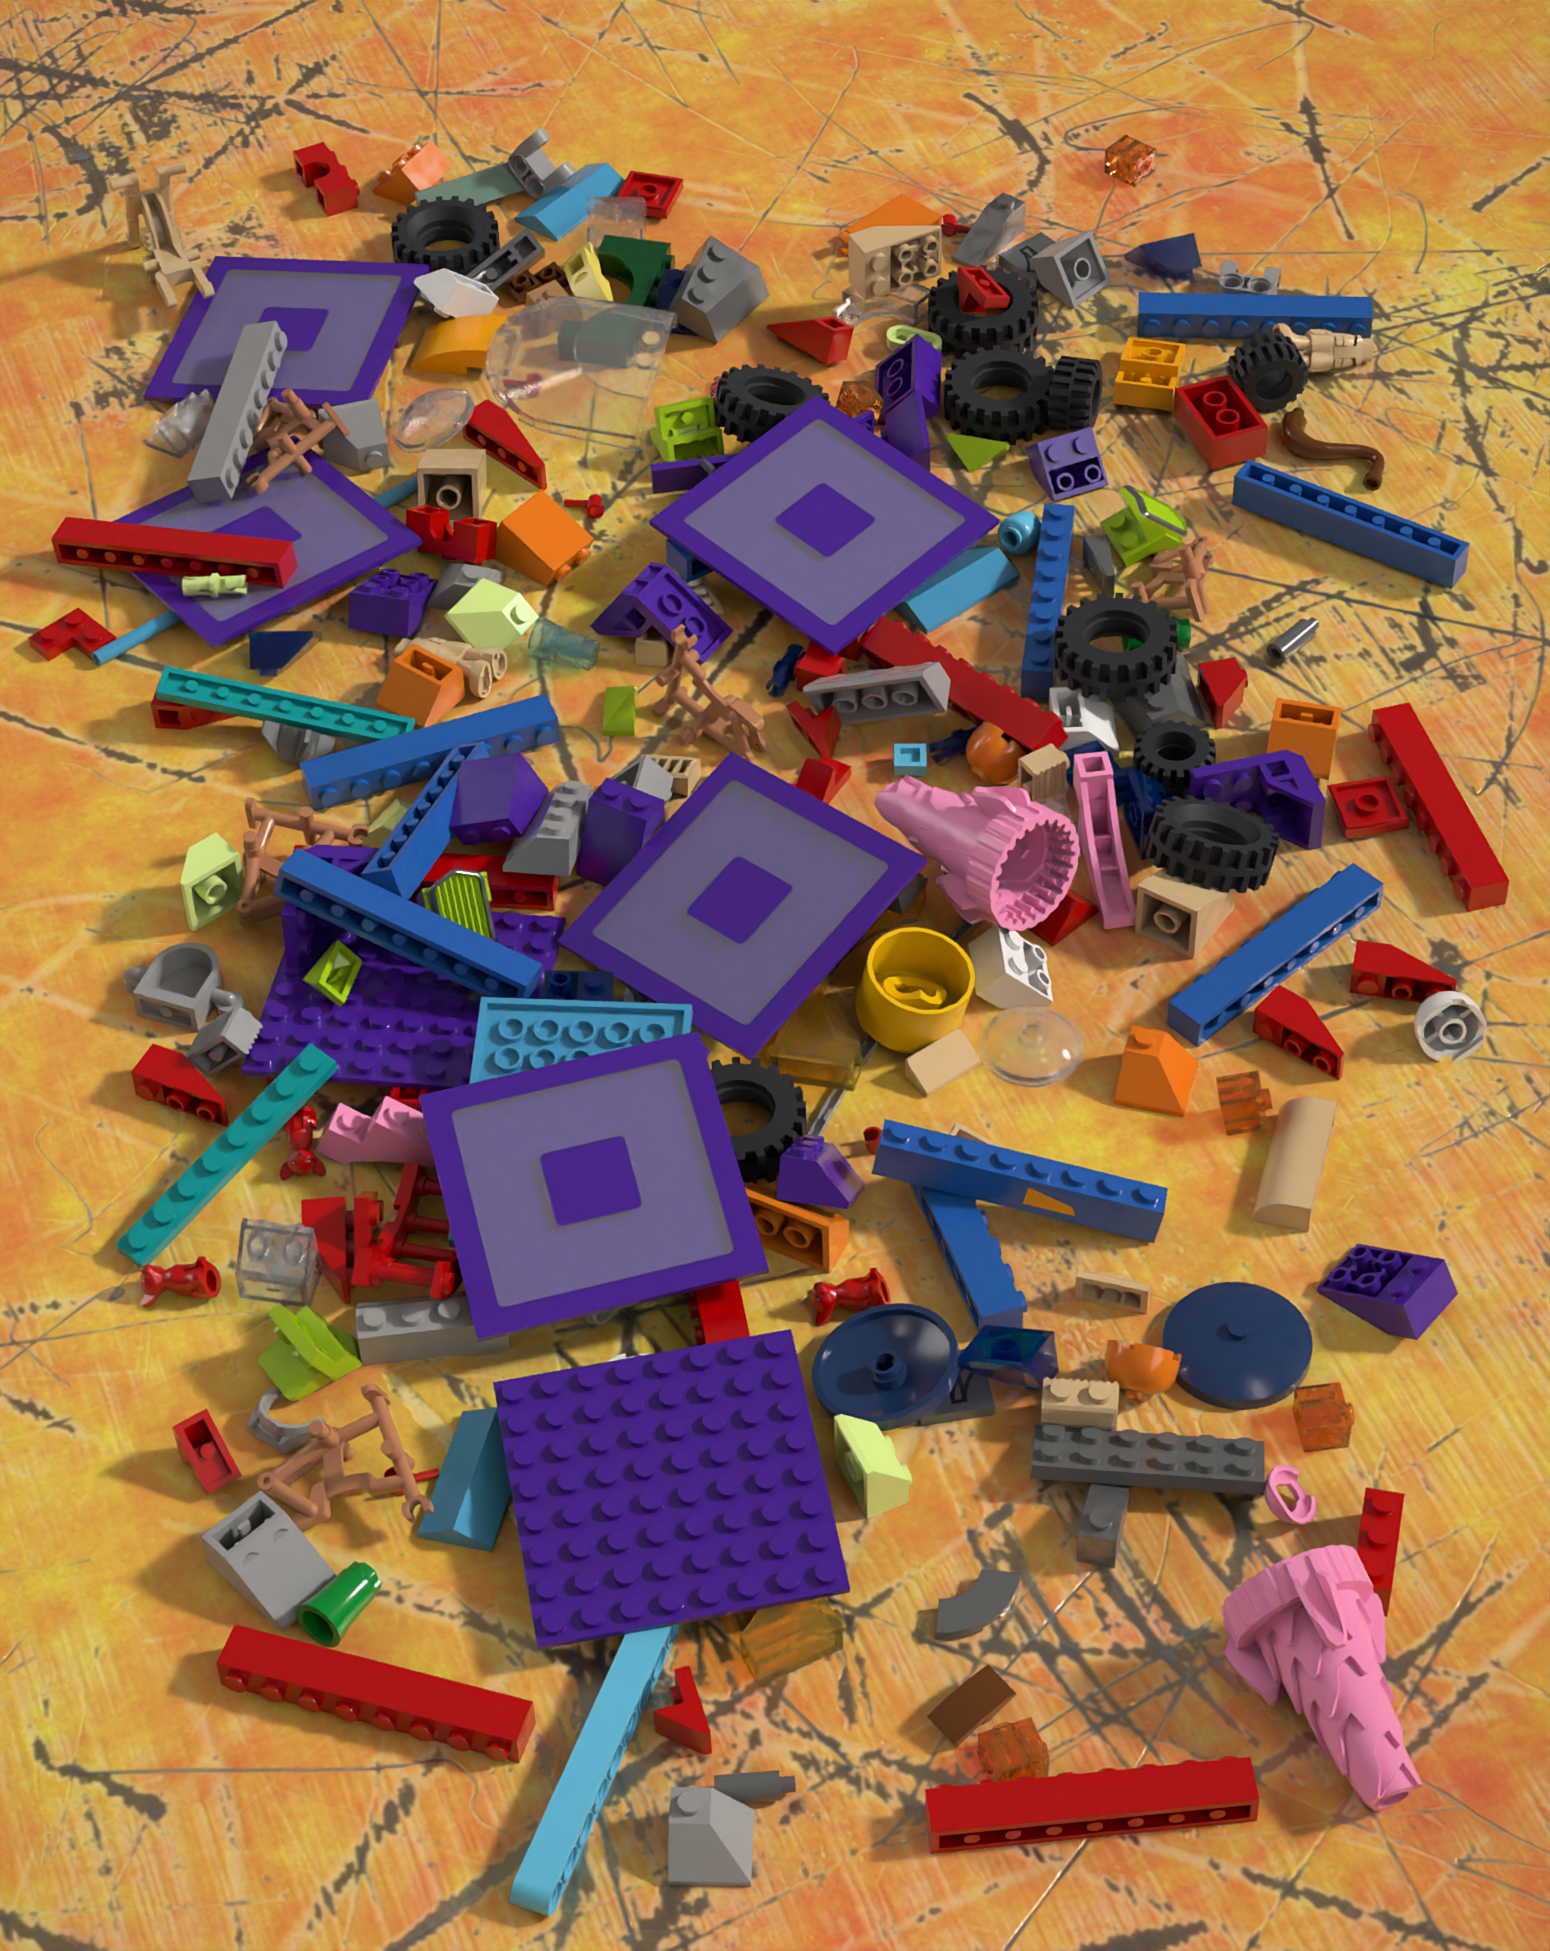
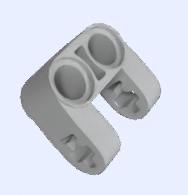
M543 127L524 140L508 158L510 170L528 194L535 199L543 198L576 173L569 161L556 169L542 151L541 147L551 139Z
M1224 260L1219 275L1218 294L1277 295L1281 281V269L1266 267L1263 277L1238 274L1239 262Z

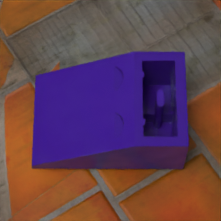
M381 569V571L350 591L348 628L409 637L418 629L428 608L427 602L438 580L430 579L429 575L425 573L404 575L399 574L397 569Z
M1357 1244L1352 1248L1347 1256L1316 1288L1317 1292L1386 1334L1418 1340L1458 1295L1445 1259Z

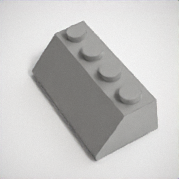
M925 662L919 665L895 666L889 669L866 670L859 673L822 677L804 686L803 693L818 714L830 706H835L841 725L946 712L951 680L939 662Z
M567 781L559 783L548 792V796L524 836L514 839L503 864V872L570 876L581 848L589 798L592 796V785H583L579 781Z
M466 1291L455 1292L445 1300L433 1299L430 1295L357 1303V1335L362 1366L510 1349L509 1335L483 1342L477 1341Z

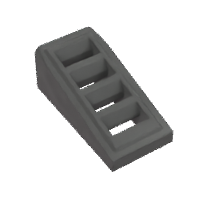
M1107 535L1085 536L1083 538V560L1106 598H1113L1115 573L1109 539Z

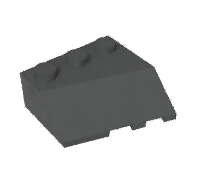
M710 236L696 251L667 315L716 345L745 317L753 312L755 308L763 303L770 294L759 266L713 236Z
M1178 651L1176 672L1171 674V682L1168 685L1160 683V692L1154 695L1147 691L1144 693V699L1138 701L1135 696L1126 697V703H1118V698L1108 697L1138 735L1142 734V730L1146 727L1153 728L1154 723L1160 722L1163 724L1168 720H1173L1176 723L1185 721L1188 725L1195 724L1199 726L1200 729L1206 726L1184 654Z

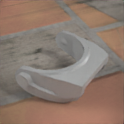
M277 1387L269 1388L261 1397L248 1422V1431L281 1454H285L299 1448L309 1439L313 1438L309 1431L311 1422L319 1420L322 1423H326V1421L318 1416L305 1424L290 1425L270 1418L268 1412L281 1396V1391Z

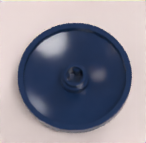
M1222 1282L1199 1288L1185 1296L1175 1305L1165 1322L1162 1349L1182 1355L1175 1381L1187 1393L1200 1401L1216 1407L1233 1410H1251L1275 1404L1288 1397L1301 1385L1310 1368L1313 1341L1309 1325L1302 1313L1282 1295L1256 1284Z
M896 1303L876 1306L848 1318L827 1336L814 1359L812 1383L821 1406L832 1419H834V1416L843 1414L876 1423L880 1431L897 1429L923 1418L939 1406L948 1396L959 1375L961 1366L960 1349L951 1327L937 1313L913 1304Z

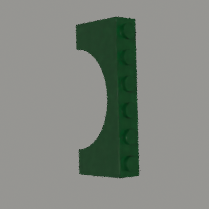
M605 234L597 251L601 273L625 284L630 289L631 294L620 307L604 316L581 321L566 320L558 336L560 361L627 370L631 359H635L637 356L639 341L644 340L646 325L652 321L653 308L659 305L660 292L662 289H666L668 274L674 270L675 255H671V243Z

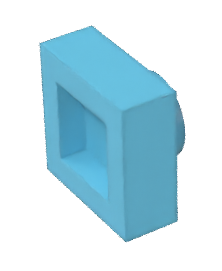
M894 744V775H926V744Z

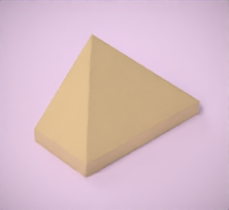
M1077 1271L1075 1300L1147 1314L1150 1293L1149 1285L1121 1273Z

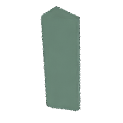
M508 162L414 192L417 207L420 206L421 200L426 199L429 203L436 201L438 196H442L443 200H451L452 196H459V201L463 202L470 198L474 200V205L477 206L481 203L484 204L523 191L525 188L510 170Z

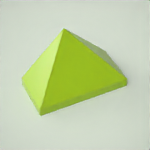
M953 433L947 434V440L970 473L1010 452V445L1006 442Z
M636 686L606 687L602 727L603 736H635L638 694Z
M337 939L304 977L303 981L340 1007L345 1003L363 961Z

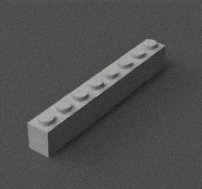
M276 320L248 324L243 327L187 479L198 503L232 499L235 488L239 483L242 468L246 463V457L253 443L257 426L260 424V417L267 404V398L274 384L276 372L280 367L282 355L287 348V337L280 330Z

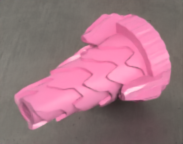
M906 774L900 782L889 784L883 792L879 791L876 796L874 805L882 817L898 828L914 848L941 863V870L949 873L939 876L936 879L935 885L945 894L948 902L961 917L970 924L985 920L1010 931H1024L1026 928H1032L1039 922L1044 921L1058 907L1059 902L1067 894L1076 873L1078 856L1080 855V847L1078 846L1079 836L1076 834V828L1066 816L1038 802H1031L1025 789L977 786L973 789L971 795L962 792L961 796L952 791L942 790L937 787L932 788Z
M1330 1545L1311 1549L1284 1559L1260 1571L1243 1582L1240 1587L1236 1588L1225 1599L1224 1604L1221 1606V1613L1224 1618L1222 1623L1229 1635V1640L1224 1654L1232 1667L1254 1691L1265 1699L1269 1706H1274L1281 1702L1285 1686L1297 1714H1305L1325 1755L1329 1759L1334 1760L1342 1775H1346L1359 1799L1373 1811L1380 1813L1392 1808L1393 1805L1406 1799L1413 1790L1423 1786L1403 1745V1730L1390 1701L1395 1699V1696L1379 1666L1386 1662L1385 1617L1379 1596L1373 1593V1584L1353 1547Z

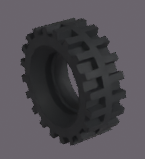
M438 196L436 201L429 203L426 199L421 200L418 207L413 205L406 207L407 214L399 213L396 216L397 222H392L391 225L394 262L429 264L430 270L428 274L445 268L466 276L500 249L498 222L495 220L493 211L487 212L486 205L483 203L475 206L474 200L470 198L465 202L459 201V196H452L451 200H443L442 196ZM444 240L467 243V245L461 248L447 251L425 249V247L435 242Z
M980 265L1010 297L1007 308H1002L1007 311L992 317H974L960 311L957 272L954 270L949 272V279L946 280L941 277L937 280V287H931L930 296H928V332L935 333L941 337L943 353L947 354L952 351L955 353V359L961 360L962 354L968 352L974 355L976 354V348L983 347L985 351L993 350V345H1000L1001 350H1009L1010 346H1017V352L1023 353L1024 345L1031 346L1033 344V336H1037L1038 328L1037 290L1035 287H1030V281L1027 278L1019 280L1017 272L1012 271L1007 274L1003 272V267L997 266L995 270H987V265Z
M993 345V350L985 351L983 347L976 348V354L974 355L966 352L962 354V362L954 360L951 363V370L947 369L945 373V419L950 420V427L953 430L961 428V435H971L976 438L1000 442L1008 441L1010 446L1016 445V440L1022 438L1025 442H1029L1032 440L1033 433L1041 436L1045 433V425L1050 426L1048 402L1054 368L1052 365L1046 366V359L1042 356L1037 359L1033 358V351L1027 349L1024 353L1017 352V346H1010L1009 350H1001L1000 345ZM989 386H1010L1021 389L1025 393L1011 399L995 400L984 397L975 391Z
M748 364L742 365L741 369L734 366L730 368L729 372L724 371L719 379L714 402L715 425L717 427H725L723 433L728 436H737L736 440L741 443L745 441L753 443L814 396L818 395L828 403L831 401H828V393H822L823 387L812 385L810 378L802 379L794 371L790 373L783 372L780 367L775 366L774 369H768L761 364H758L757 368H752Z
M1104 593L1097 594V600L1090 601L1087 598L1081 599L1080 607L1078 608L1070 605L1067 608L1066 616L1060 615L1058 626H1055L1054 665L1055 669H1058L1059 679L1061 681L1068 679V688L1072 691L1077 688L1082 689V696L1085 698H1089L1092 694L1098 695L1100 702H1107L1108 697L1118 698V703H1126V697L1135 696L1138 701L1144 699V693L1147 691L1154 695L1160 692V683L1168 685L1171 682V674H1175L1177 665V623L1175 619L1170 620V612L1167 609L1158 611V603L1153 600L1146 604L1141 602L1142 596L1134 595L1132 599L1123 598V593H1116L1115 598H1106ZM1120 636L1132 638L1144 644L1128 652L1114 653L1102 651L1090 645L1089 642L1102 637Z
M1186 795V799L1172 796L1170 801L1163 799L1160 805H1156L1144 850H1147L1146 856L1148 859H1155L1153 865L1157 868H1166V874L1171 877L1180 876L1184 878V883L1191 884L1195 882L1201 884L1203 889L1210 890V887H1215L1225 893H1229L1230 889H1235L1239 893H1246L1247 887L1256 891L1259 890L1260 885H1266L1279 845V834L1273 832L1274 827L1271 824H1263L1264 818L1259 815L1251 816L1248 814L1249 810L1243 807L1240 809L1231 807L1229 802L1223 801L1221 804L1213 802L1212 798L1209 797L1199 800L1192 795Z
M732 1057V1064L722 1065L720 1060L712 1061V1069L710 1071L720 1105L733 1102L756 1103L765 1107L771 1114L770 1122L759 1131L743 1136L729 1135L743 1182L757 1184V1180L765 1178L768 1183L776 1181V1172L780 1167L781 1155L797 1139H803V1135H807L806 1101H803L801 1087H794V1077L789 1073L782 1077L779 1076V1066L772 1063L768 1068L761 1067V1060L753 1058L750 1064H741L740 1057Z

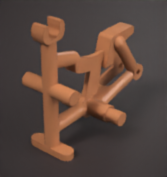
M287 388L281 393L287 404L279 402L276 397L267 399V404L260 417V424L257 426L251 447L259 452L270 445L271 450L267 454L270 466L260 474L256 472L246 479V482L258 495L269 487L268 482L292 463L295 464L302 475L309 474L312 471V467L303 454L315 444L320 449H323L322 438L336 427L344 437L350 434L328 402H325L322 407L329 418L321 423L315 419L316 414L314 411L308 410L300 397L296 396L291 388ZM272 412H278L271 425L262 429ZM284 423L287 424V425H285L284 427H282V428L279 429V427H280L282 424H284ZM300 428H304L308 435L295 445L289 435Z
M1205 536L1198 537L1192 543L1181 545L1173 550L1159 551L1149 565L1154 579L1145 587L1141 581L1131 584L1132 592L1125 598L1132 599L1134 595L1142 596L1141 602L1146 604L1153 600L1158 603V611L1163 609L1168 611L1191 609L1195 622H1203L1205 615L1210 612L1204 582L1209 566L1215 562L1212 554H1205L1206 548L1209 545L1208 538ZM1180 556L1181 564L1174 566L1171 563V559ZM1164 584L1183 585L1173 598L1151 599L1153 593Z
M681 624L671 632V639L676 643L672 664L655 677L657 684L661 687L667 685L665 697L654 705L653 714L656 717H662L679 704L696 718L676 736L677 742L681 746L687 745L690 741L697 739L705 733L738 756L752 762L754 756L749 745L759 753H763L768 749L767 742L761 737L759 732L764 727V719L751 708L748 702H744L741 698H736L732 694L723 699L706 680L705 671L696 662L700 658L698 652L694 649L688 651L697 643V636L694 634L688 638L684 633L685 626ZM687 670L693 677L692 684L699 687L703 694L711 701L706 709H703L687 695L688 691L684 686H680L683 671ZM742 724L747 726L749 733L743 729ZM726 734L735 735L737 742L726 736Z
M247 797L245 812L249 828L257 829L259 822L262 823L257 836L253 831H247L243 835L245 852L242 859L245 865L241 898L236 905L237 912L240 914V924L243 927L250 928L257 921L281 915L285 900L274 895L257 899L259 885L264 884L266 881L265 874L277 879L279 868L284 864L265 852L275 825L303 831L305 843L307 844L302 847L301 850L303 851L315 845H331L335 839L347 841L348 845L352 847H364L363 841L355 839V837H369L368 826L358 823L352 825V828L349 829L314 821L313 811L309 806L300 808V817L257 808L255 798Z
M374 1383L367 1384L361 1388L364 1398L372 1406L373 1413L340 1429L330 1427L319 1420L311 1422L309 1431L315 1439L273 1471L261 1473L257 1479L260 1489L267 1492L272 1498L281 1500L299 1512L292 1518V1521L301 1532L330 1518V1499L357 1490H368L372 1495L403 1490L406 1501L402 1504V1514L411 1523L416 1522L413 1510L419 1504L423 1505L424 1510L429 1515L434 1513L433 1503L419 1492L412 1473L415 1461L403 1449L388 1409L390 1405L389 1397ZM379 1427L384 1439L380 1447L381 1451L392 1461L397 1475L377 1479L369 1472L345 1476L344 1461L351 1460L355 1454L348 1441ZM323 1462L325 1482L321 1481L313 1485L309 1498L289 1487Z

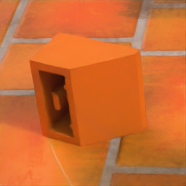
M432 140L423 146L417 143L406 153L409 157L403 154L392 164L393 171L389 168L377 178L380 183L372 191L375 195L410 205L415 201L414 192L431 187L453 165Z
M412 644L393 660L375 701L376 707L387 713L414 718L415 728L417 729L432 726L465 697L463 670L416 644Z
M1277 698L1266 754L1288 750L1302 755L1314 778L1329 780L1338 740L1341 708Z

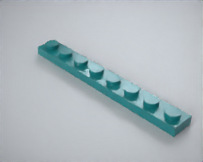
M164 666L156 690V698L160 700L259 721L266 720L363 743H372L411 732L415 728L414 718Z
M310 1043L115 1244L117 1250L138 1267L150 1264L338 1069L336 1061Z

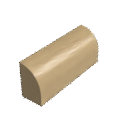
M1300 1097L1289 1100L1281 1106L1251 1221L1305 1232L1309 1231L1334 1127L1337 1102L1312 1097Z

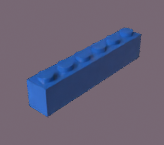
M909 1183L980 1339L983 1340L1022 1329L1023 1313L1027 1312L1025 1296L1022 1291H1016L1013 1285L1014 1275L1008 1263H1003L999 1241L996 1236H990L986 1213L983 1209L978 1210L976 1199Z

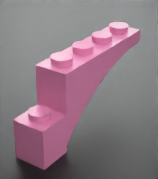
M1107 751L1074 755L1073 786L1079 804V841L1103 928L1111 929L1135 926L1136 908L1124 858L1114 790V774Z
M385 1096L372 1118L339 1103L325 1124L315 1149L316 1152L346 1166L349 1162L385 1161L408 1162L436 1169L423 1113L388 1096Z

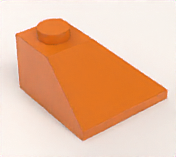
M1131 1025L1123 1052L1114 1104L1183 1117L1197 1072L1198 1061L1167 1032Z

